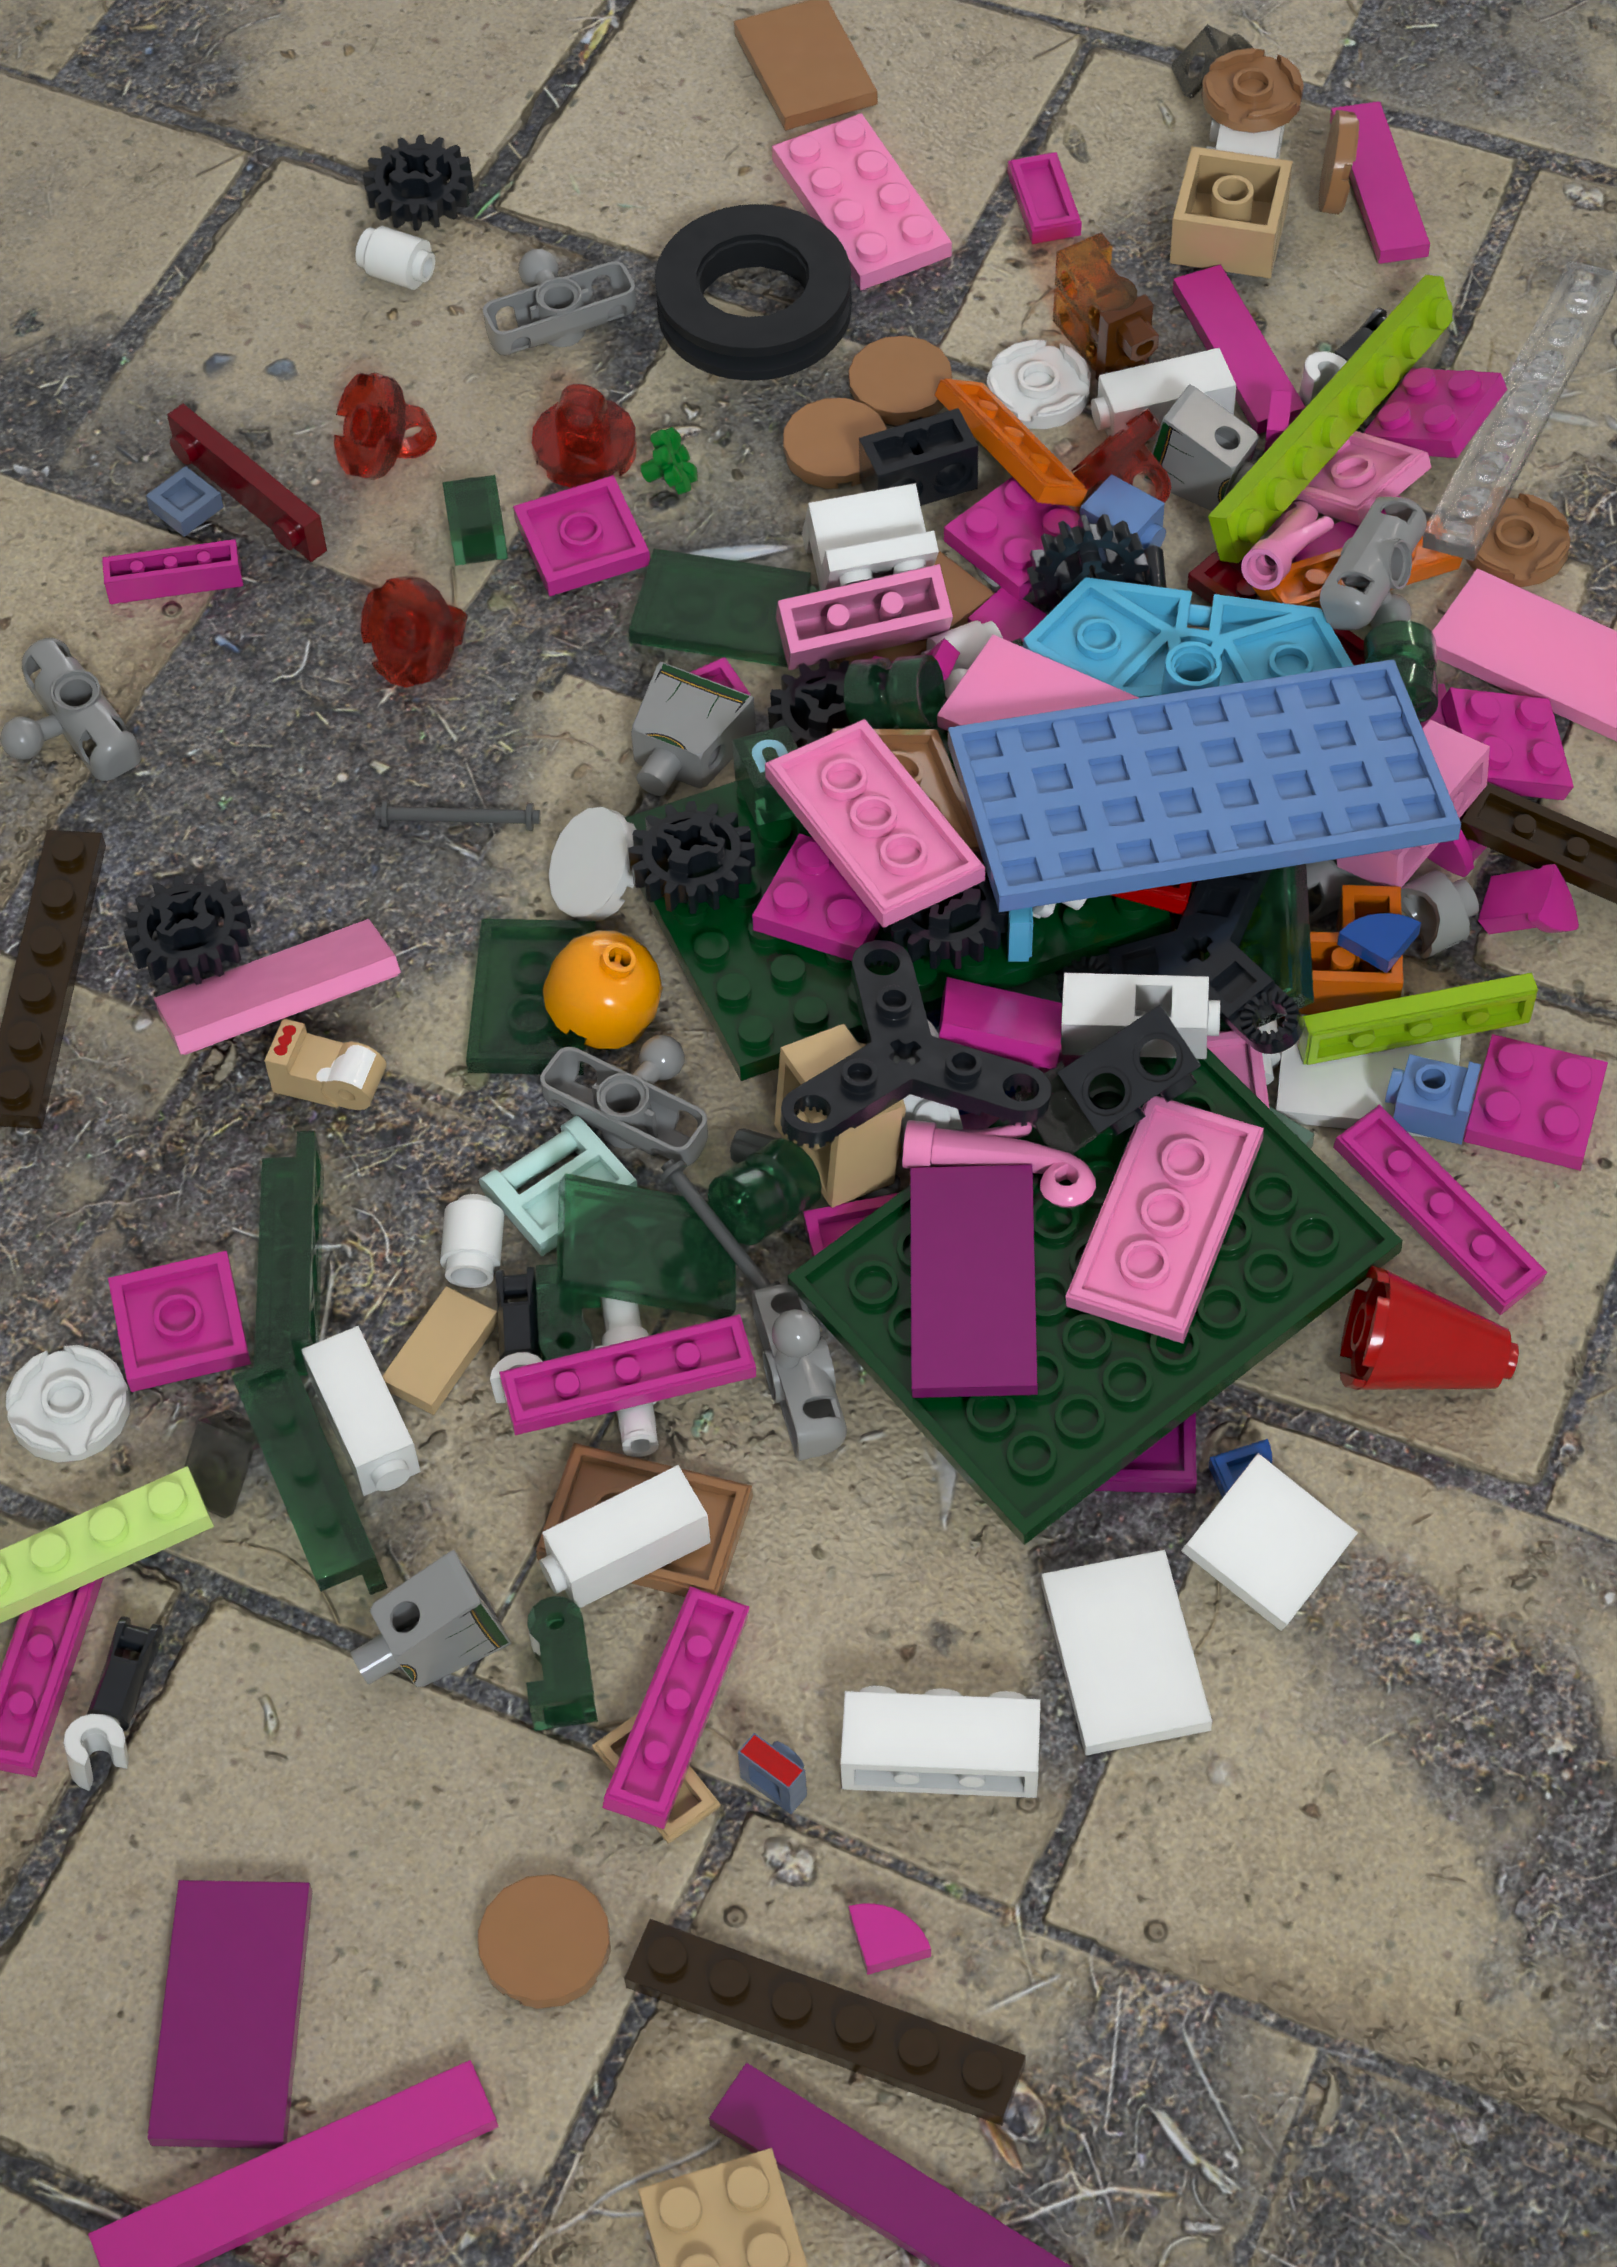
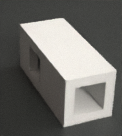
M1220 348L1099 375L1098 398L1091 400L1092 416L1098 430L1105 429L1113 449L1155 440L1164 416L1189 384L1202 391L1234 415L1236 383Z
M1064 973L1061 1024L1062 1055L1086 1054L1161 1004L1197 1059H1206L1207 1036H1219L1220 1000H1208L1209 977ZM1154 1039L1147 1042L1140 1054V1057L1177 1058L1174 1047L1163 1039Z
M359 1326L301 1349L309 1379L363 1496L377 1490L389 1491L398 1488L410 1476L420 1473L414 1443Z
M679 1465L543 1531L547 1556L540 1559L539 1563L553 1592L557 1594L565 1590L574 1608L577 1610L711 1543L708 1514Z

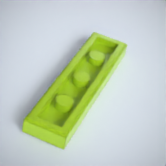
M1531 972L1303 1016L1304 1029L1299 1038L1298 1049L1303 1065H1311L1529 1023L1538 988Z

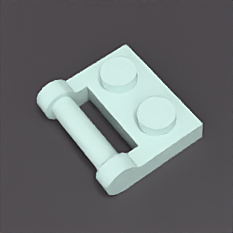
M577 1115L561 1125V1132L503 1171L499 1172L494 1169L479 1179L480 1187L485 1196L490 1198L494 1204L504 1211V1214L541 1256H544L638 1193L637 1180ZM574 1151L579 1154L520 1195L517 1193L516 1190Z

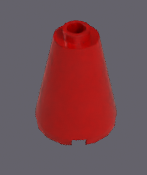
M1370 1267L1366 1277L1373 1280L1367 1291L1355 1289L1346 1316L1340 1356L1351 1358V1374L1340 1371V1380L1344 1387L1356 1390L1496 1389L1501 1384L1503 1378L1508 1380L1512 1378L1518 1363L1519 1346L1517 1343L1511 1342L1509 1329L1383 1268Z

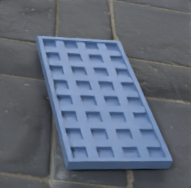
M1394 659L948 727L949 750L999 912L1459 840L1461 822Z

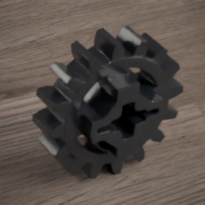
M418 135L414 144H408L403 137L398 138V148L393 150L384 145L380 147L382 159L369 158V171L363 172L369 208H376L377 218L380 221L392 216L395 228H400L406 221L412 222L414 231H419L422 222L429 221L434 228L440 227V217L445 215L453 220L458 218L456 206L468 207L470 205L469 194L474 193L469 157H461L460 147L457 144L445 149L444 138L441 137L434 140L432 144L426 143L424 135Z
M1086 514L1080 515L1078 526L1072 528L1064 521L1059 522L1060 534L1054 537L1044 533L1040 537L1044 550H1031L1029 554L1033 565L1027 568L1031 588L1036 603L1038 605L1046 604L1048 614L1085 577L1145 585L1142 572L1149 570L1138 533L1131 534L1128 524L1124 520L1112 527L1109 516L1106 514H1102L1096 524H1090Z
M821 659L819 669L814 671L805 663L799 665L798 678L784 674L781 677L782 690L772 689L770 693L771 707L768 708L769 729H773V740L779 741L783 745L786 744L788 753L830 735L833 729H843L863 719L873 729H886L888 705L876 692L872 684H869V679L864 669L856 674L850 673L849 661L846 660L839 665L838 669H830L828 660Z
M688 801L686 811L679 813L672 805L665 806V818L660 820L655 816L648 815L645 817L646 831L634 830L632 834L634 846L628 848L634 886L636 888L645 887L646 900L650 903L664 897L667 911L672 912L679 903H686L689 913L696 914L699 903L707 902L713 910L720 909V896L725 895L736 900L740 897L739 884H750L752 881L751 867L756 866L755 845L751 843V830L749 826L739 827L738 814L735 812L719 817L718 804L712 803L703 812L697 811L695 801Z
M987 876L985 881L884 927L883 931L884 933H891V942L899 944L903 948L907 946L912 963L924 955L929 957L930 969H937L942 959H950L955 969H961L962 957L969 955L975 961L981 962L984 960V946L998 950L1001 946V933L1008 932V911H998Z
M198 874L192 884H185L181 875L174 876L173 887L168 889L159 883L153 884L155 896L151 899L138 896L135 899L138 912L126 914L128 930L124 931L136 967L138 969L148 967L150 978L154 981L168 973L173 986H178L183 976L189 975L192 976L196 985L202 984L203 973L209 970L218 977L224 975L221 963L225 960L239 963L241 956L238 947L250 946L251 942L248 929L252 928L247 906H243L240 892L238 890L228 892L225 880L219 879L211 886H207L204 874ZM220 917L224 920L222 928L218 924ZM154 931H156L158 936L155 942L152 940Z

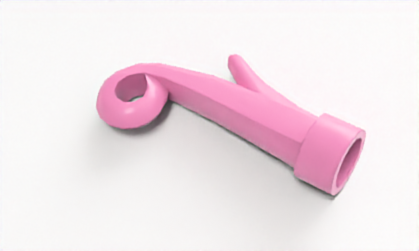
M1292 502L1267 530L1272 534L1267 539L1257 542L1244 556L1241 570L1245 580L1251 586L1260 590L1275 588L1289 573L1292 559L1304 547L1333 528V519L1329 516H1324L1317 520L1318 510L1309 503Z
M907 1121L903 1145V1168L1032 1164L1033 1173L1043 1174L1040 1181V1190L1043 1196L1054 1205L1062 1208L1082 1205L1093 1195L1096 1188V1178L1089 1166L1073 1154L1033 1142L1017 1140L1031 1133L1032 1125L1030 1122H1027V1126L1022 1127L1021 1123L1018 1122L1015 1126L1005 1125L994 1128L957 1130L937 1128L934 1122ZM1067 1179L1073 1184L1064 1186L1060 1185L1059 1182Z

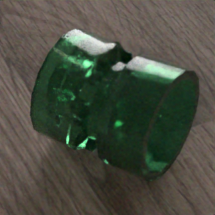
M1402 620L1382 623L1371 629L1364 638V664L1394 659L1419 722L1422 723L1430 719L1438 707V677L1435 673L1437 649L1433 632L1423 624Z
M932 655L897 657L893 663L888 658L854 660L848 666L844 682V704L851 725L865 719L873 729H893L896 725L901 729L937 727V714L945 704L946 699L945 683L940 665Z
M778 1138L771 1140L750 1154L745 1161L736 1163L715 1177L708 1188V1201L710 1207L735 1239L741 1244L750 1246L760 1243L779 1230L785 1222L795 1219L803 1211H807L814 1206L821 1197L822 1184L813 1160L803 1148L787 1139Z

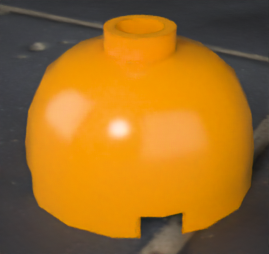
M597 930L572 939L556 956L543 986V996L548 1014L556 1027L566 1035L569 1030H572L575 1034L587 1038L584 1045L595 1049H619L636 1042L653 1022L663 987L658 965L646 947L633 937L620 932Z

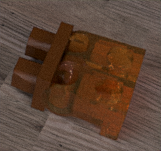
M1102 232L1057 251L1055 285L1057 288L1054 289L1053 322L1085 359L1087 364L1096 371L1095 378L1097 381L1099 380V375L1150 364L1148 362L1149 356L1158 349L1159 335L1152 327L1154 304L1146 294L1137 297L1135 285L1129 279L1118 276L1112 268V245Z

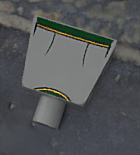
M1189 384L1162 420L1143 480L1213 511L1254 465L1251 463V459L1259 437L1255 430L1202 391Z
M660 661L632 725L631 736L634 761L642 766L637 775L639 785L647 792L657 796L664 795L674 779L696 788L706 787L756 732L754 697Z
M452 1550L372 1604L370 1613L381 1634L354 1648L350 1653L368 1684L401 1667L416 1687H424L505 1648L511 1642L485 1593L457 1553Z

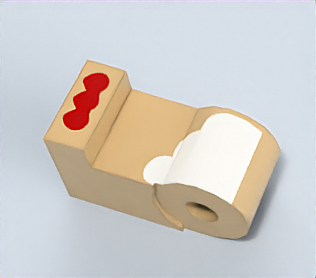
M283 1018L264 1060L274 1093L335 1108L339 1106L352 1110H365L371 1105L387 1065L384 1057L367 1045L358 1042L342 1043L307 1033L305 1024Z

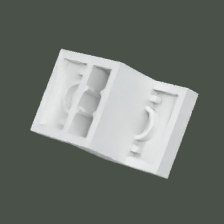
M916 483L808 503L802 537L806 554L813 553L820 591L929 567L935 564L939 553L935 532H926Z

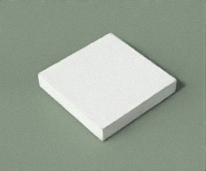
M1258 1453L1181 1551L1282 1631L1358 1532Z

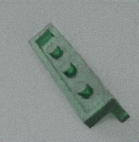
M315 1130L297 1131L296 1157L262 1158L254 1368L257 1378L308 1375L301 1349L319 1342L324 1165Z
M290 1352L232 1376L320 1592L359 1575H362L370 1595L387 1589L388 1587L375 1553Z

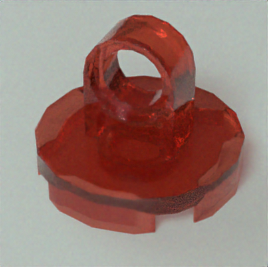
M376 372L370 375L359 373L345 387L336 415L345 416L343 436L334 435V447L338 463L346 474L376 480L388 473L394 466L397 458L413 459L429 452L435 445L437 435L429 414L421 407L405 403L402 388L394 377ZM422 427L419 433L404 438L407 429Z
M572 384L562 390L559 402L543 412L535 423L532 432L533 458L537 465L539 463L546 470L547 478L556 484L569 488L612 476L618 470L621 477L629 470L636 458V427L629 413L615 402L606 400L600 391L588 385Z
M1149 408L1144 409L1125 423L1128 426L1126 430L1122 429L1115 435H1110L1071 470V473L1087 490L1100 480L1104 482L1111 474L1131 485L1135 476L1142 474L1148 476L1153 481L1156 489V499L1165 503L1170 497V478L1166 470L1144 445L1161 426V422Z
M411 575L395 577L386 580L382 587L374 588L367 595L361 612V636L363 644L372 643L374 654L379 660L372 662L375 670L391 684L407 688L435 681L447 670L454 653V647L462 645L464 641L468 615L462 609L448 605L439 590L427 580Z

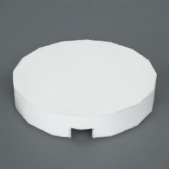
M1035 339L1015 343L998 353L993 360L992 368L987 377V387L1028 429L1045 430L1065 425L1079 416L1089 402L1091 373L1085 359L1071 347L1059 344V348L1046 346L1047 340Z
M605 807L587 808L573 817L560 833L551 855L549 882L551 895L561 911L587 922L602 921L617 912L625 902L620 897L624 894L627 886L634 887L628 848L634 846L632 834L637 829L634 824L626 821L624 815Z
M81 1345L63 1346L64 1351H56L52 1354H48V1351L32 1357L15 1373L6 1392L7 1419L18 1443L35 1457L57 1463L83 1460L103 1451L121 1434L130 1414V1392L117 1363L99 1350Z

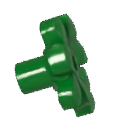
M670 427L666 430L660 429L652 433L650 440L655 448L653 450V458L640 465L644 479L651 483L664 477L669 487L674 486L679 495L691 491V483L698 481V471L694 464L687 462L691 457L684 444H681L679 432L675 428Z

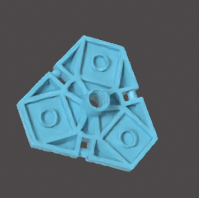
M1085 577L1023 641V647L1139 698L1354 666L1331 625L1326 622L1321 608L1214 594L1212 606L1190 604L1192 591ZM1187 626L1209 628V630L1187 628Z

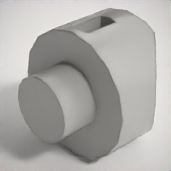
M1434 870L1405 883L1401 888V909L1408 917L1421 922L1419 935L1422 940V953L1420 957L1423 959L1431 957L1468 939L1470 934L1469 917L1478 914L1479 903L1473 888L1466 880L1460 879L1452 883L1444 873Z

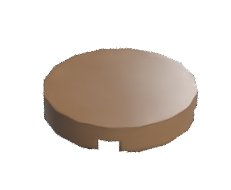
M1249 48L1231 51L1217 58L1210 65L1207 75H1204L1201 97L1205 110L1217 123L1232 130L1249 133L1272 131L1289 123L1300 110L1304 88L1300 70L1289 59L1277 54V59L1264 56L1265 50Z
M1336 110L1332 119L1321 171L1319 212L1339 215L1345 207L1351 186L1348 178L1352 164L1356 160L1359 137V120H1357L1355 112Z
M910 336L885 337L867 344L854 356L848 371L849 389L854 397V401L866 404L880 415L885 424L894 426L907 424L909 419H916L921 416L923 419L936 415L945 407L934 396L941 379L945 380V378L952 379L950 361L942 350L924 339Z
M825 398L806 404L791 416L784 428L783 450L786 456V463L791 472L805 483L824 489H838V483H848L851 481L852 486L861 484L859 473V438L887 430L877 412L864 403L848 398Z
M1519 493L1518 499H1504L1505 494L1491 496L1475 505L1465 519L1461 544L1467 563L1475 571L1478 568L1518 587L1541 584L1558 574L1567 561L1571 538L1568 533L1569 525L1565 516L1552 503L1534 495Z
M554 1874L525 1877L503 1888L486 1907L478 1929L481 1965L492 1986L504 1996L506 1994L512 1999L519 2000L521 2005L535 2009L564 2006L585 1995L597 1982L596 1978L602 1972L604 1964L606 1966L611 1953L608 1918L597 1897L575 1880Z

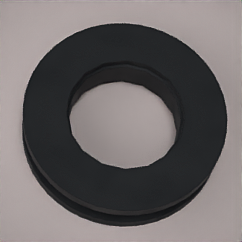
M748 204L727 207L705 214L684 226L671 238L661 252L655 270L658 320L666 341L686 362L702 371L719 377L758 381L797 373L828 355L840 342L850 322L852 313L851 268L845 248L829 228L811 216L793 209L775 205ZM754 267L782 271L799 281L805 289L804 293L789 307L770 315L754 317L725 313L708 303L703 296L705 290L720 276L737 269Z

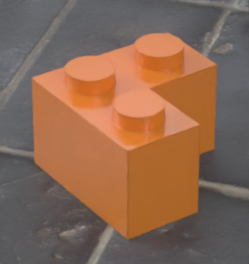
M1342 885L1336 932L1284 931L1279 967V987L1289 997L1294 999L1301 1014H1316L1401 997L1403 988V954L1388 973H1385L1337 945L1339 932L1349 923L1361 917L1379 913L1402 915L1401 887ZM1279 1013V1018L1285 1019V1015Z

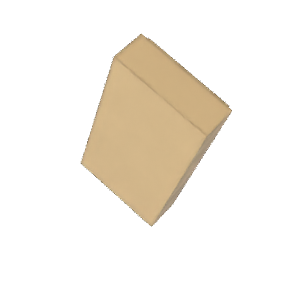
M446 1286L382 1375L389 1392L434 1415L497 1326V1311Z

